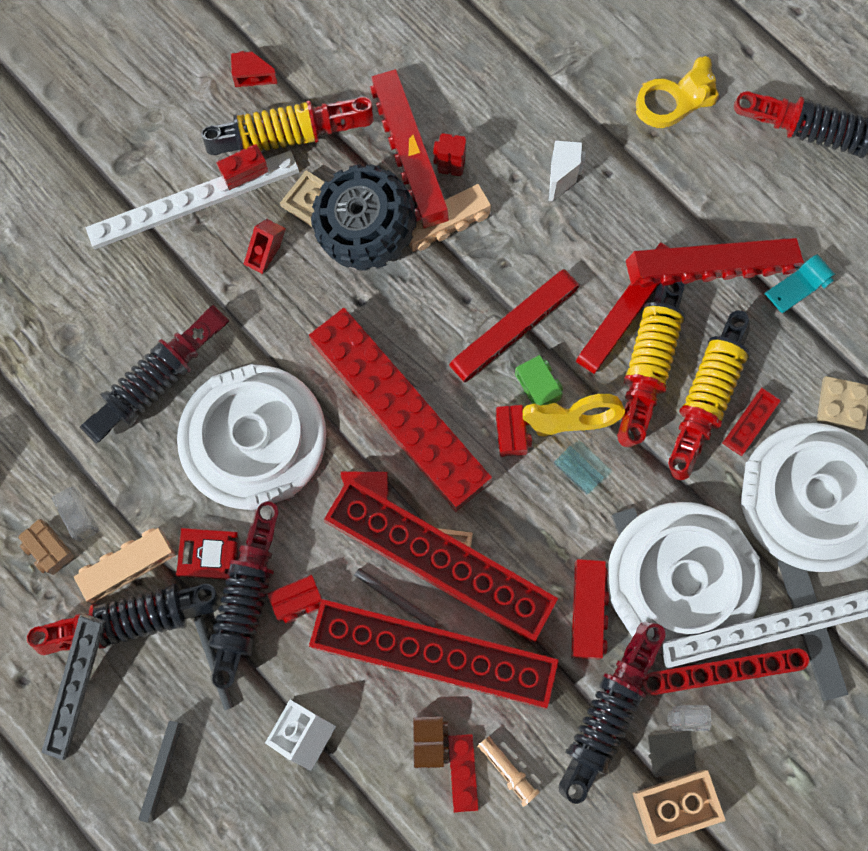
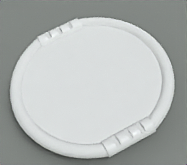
M246 365L211 376L192 395L183 410L179 422L177 435L178 453L188 478L205 496L224 506L252 511L257 509L263 502L277 503L294 497L314 476L323 458L326 445L324 414L311 390L295 376L271 366Z
M803 423L789 426L773 433L761 442L745 464L741 507L746 522L759 543L779 560L807 571H838L849 568L868 557V445L843 429L819 423Z
M673 502L659 505L636 517L626 526L615 542L607 568L609 602L632 637L639 624L651 622L660 624L664 628L666 636L663 642L751 620L755 616L761 598L762 573L759 562L760 558L735 520H732L722 512L712 507L692 502ZM650 628L647 632L649 640L654 636L653 628ZM660 647V649H659V651H658V653H660V654H662V649H661V647Z

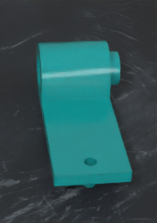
M816 254L806 261L799 270L766 291L765 295L783 314L819 288L823 287V289L829 287L835 281L833 277L836 274L819 254Z

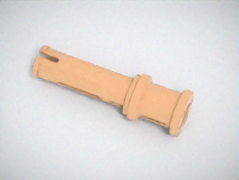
M490 736L478 745L508 782V789L513 790L521 799L523 807L540 793L538 789L535 790L526 780L525 773H519Z

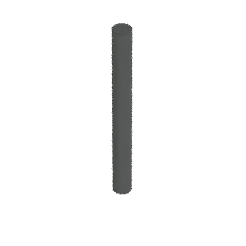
M359 568L354 574L355 577L425 625L430 627L436 625L437 621L362 569Z
M203 616L195 618L194 623L212 672L216 654L214 648L207 645L208 641H210V636ZM219 671L216 675V681L220 685L226 684L222 671ZM217 688L224 711L233 708L228 689Z

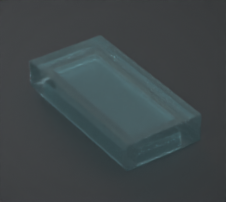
M571 446L554 461V465L586 495L604 478Z

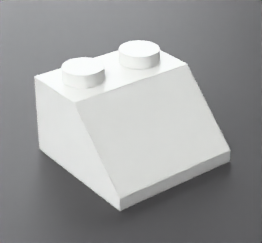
M555 141L551 161L549 201H554L576 183L577 176L582 175L585 162V151H581L582 143Z
M289 700L265 743L290 761L311 771L336 726L296 702Z

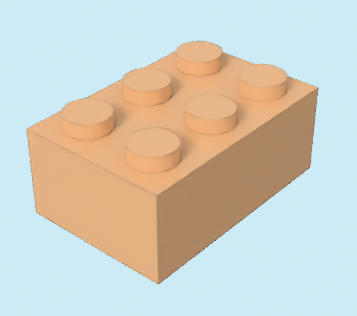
M700 770L632 793L648 841L652 844L726 821L708 770Z

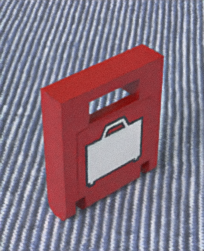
M181 528L176 576L220 580L230 578L228 574H225V570H229L230 560H236L238 542L228 541V538H238V532ZM186 542L194 543L192 564H183Z

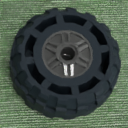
M361 164L349 166L347 171L339 170L334 173V178L330 182L325 181L320 187L321 193L315 197L312 206L314 212L312 213L311 224L320 246L340 265L347 268H356L360 271L370 270V267L378 269L386 266V262L394 258L396 260L402 254V249L405 246H409L413 238L412 232L416 228L417 223L416 207L404 183L391 171L383 170L380 166L367 164L366 167H363Z

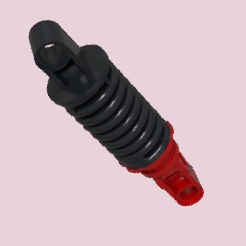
M749 91L740 93L734 102V110L738 115L749 117L759 122L774 124L775 129L787 130V138L797 136L802 141L809 135V143H813L816 138L817 145H821L824 141V147L828 148L832 144V149L837 150L840 146L841 152H846L848 149L849 154L862 159L868 152V117L864 119V116L861 114L847 113L846 110L839 111L836 107L822 106L821 103L814 104L813 101L804 99V97H800L796 103L789 102V99L783 98L781 101L774 97L759 95ZM740 100H748L750 107L743 108L740 105Z
M174 583L167 588L157 589L155 595L152 591H148L146 595L141 593L137 597L129 596L127 600L125 598L119 599L118 602L113 600L109 605L107 603L92 604L89 607V613L86 615L106 621L98 647L99 649H104L111 644H119L121 641L127 642L130 639L135 640L140 636L146 637L149 634L154 635L166 630L186 628L188 618L217 611L221 605V599L210 584H202L180 590L178 585ZM207 596H212L210 600L203 601ZM81 614L75 615L74 618L62 619L54 623L32 628L27 634L28 644L38 654L43 656L70 650ZM45 638L42 643L38 644L41 639Z

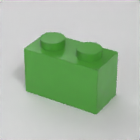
M540 355L516 367L515 376L531 403L541 406L561 400L563 387L558 379L554 380L550 373L552 372L550 364L547 360L543 361Z

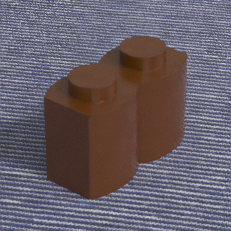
M443 716L413 717L414 768L444 767V762H449L448 747H443V736H448V721H443Z

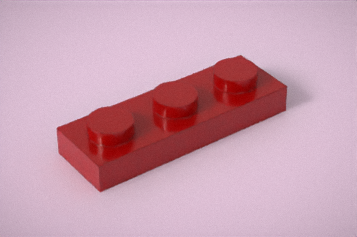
M761 387L722 444L742 456L781 400Z
M473 734L448 736L454 813L478 811Z

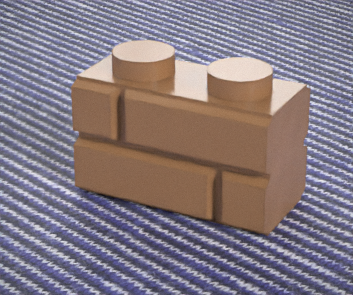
M38 519L18 537L22 542L20 545L21 549L28 556L31 554L37 560L34 562V565L42 573L47 572L54 575L75 557L49 524L42 519Z

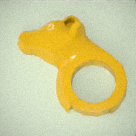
M707 56L698 57L694 62L693 68L678 83L667 79H653L643 83L635 103L636 114L649 126L666 128L679 123L696 109L715 105L718 101L719 92L716 89V78L712 73L711 59ZM654 90L667 91L675 98L677 108L667 115L655 114L647 108L645 96Z
M600 393L580 399L570 409H565L556 403L541 406L538 404L527 405L523 409V420L531 425L538 436L545 437L560 432L594 430L610 426L623 417L625 409L618 396ZM593 408H610L600 414L583 415L584 412Z

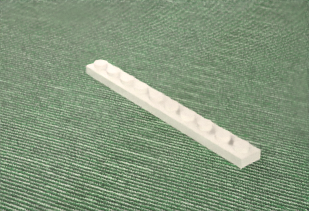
M290 150L266 159L268 173L230 191L221 176L85 227L94 250L297 174L299 169Z
M868 590L665 641L661 645L665 666L670 668L868 617Z

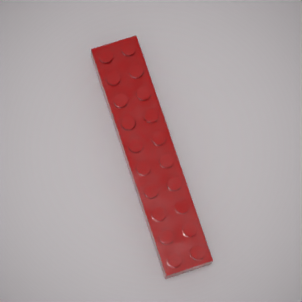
M342 308L309 334L311 344L455 512L491 484L492 476L345 308Z
M350 478L345 482L324 518V523L531 642L536 641L558 600L556 596Z
M321 599L309 647L314 650L542 709L548 708L559 660Z

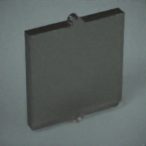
M691 731L647 736L650 751L648 758L651 759L653 777L697 772L694 758L696 750L693 749Z

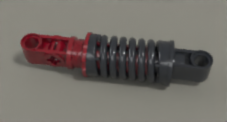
M213 304L183 334L176 332L173 335L174 338L169 342L160 339L159 343L150 350V354H145L144 360L141 359L137 362L138 366H132L131 372L128 371L124 374L125 378L118 379L120 386L113 384L111 392L105 391L100 394L106 404L90 416L79 428L97 444L121 420L132 426L133 422L139 418L137 409L144 413L146 411L145 405L148 407L153 405V401L149 397L157 401L159 399L157 392L161 395L166 393L162 385L170 389L172 383L169 379L176 383L179 381L177 375L184 376L187 372L189 373L191 369L188 363L192 358L196 359L199 356L197 350L214 334L223 329L230 320ZM194 330H196L197 332H199L200 330L203 331V333H202V338H203V339H200V338L194 339V338H193V336H194V332H193V331H194Z
M263 502L257 507L248 531L246 546H240L239 551L241 554L239 560H230L228 575L230 578L226 579L225 582L228 587L223 589L225 595L221 597L223 605H220L218 608L221 614L216 616L218 623L213 626L216 633L211 635L210 641L207 643V645L218 649L210 676L212 685L218 689H226L233 684L240 656L253 654L252 649L255 637L245 634H257V629L251 627V625L258 626L260 623L258 619L253 618L254 616L260 617L262 615V611L256 609V607L263 608L264 602L258 599L266 598L267 594L262 592L261 589L269 588V583L266 582V579H270L274 574V571L269 569L267 565L273 555L268 550L273 540L274 528L278 517V508L272 502ZM262 508L270 509L272 518H262L260 510ZM221 670L226 671L229 675V680L224 685H220L216 681V675Z
M651 622L639 624L631 642L625 649L622 660L617 661L615 672L613 674L604 673V678L600 684L601 691H597L595 694L597 699L591 701L593 708H588V716L582 719L585 725L578 727V731L581 734H575V742L570 744L568 749L565 750V753L572 760L558 788L560 794L573 804L582 803L586 799L598 773L608 775V770L613 762L612 756L617 754L615 747H619L622 744L621 740L617 737L624 738L626 733L622 729L627 730L630 727V724L625 719L628 721H633L634 715L629 710L638 711L640 702L646 697V694L641 690V686L644 681L648 680L649 676L647 673L652 667L666 636L665 630L660 624ZM650 628H653L654 636L649 640L647 632ZM576 784V792L573 795H569V788Z

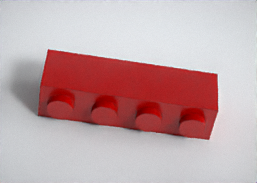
M582 559L575 561L571 658L600 660L603 658V654H607V640L603 639L604 630L608 629V616L604 615V606H608L609 592L605 591V582H607L608 578L606 561Z

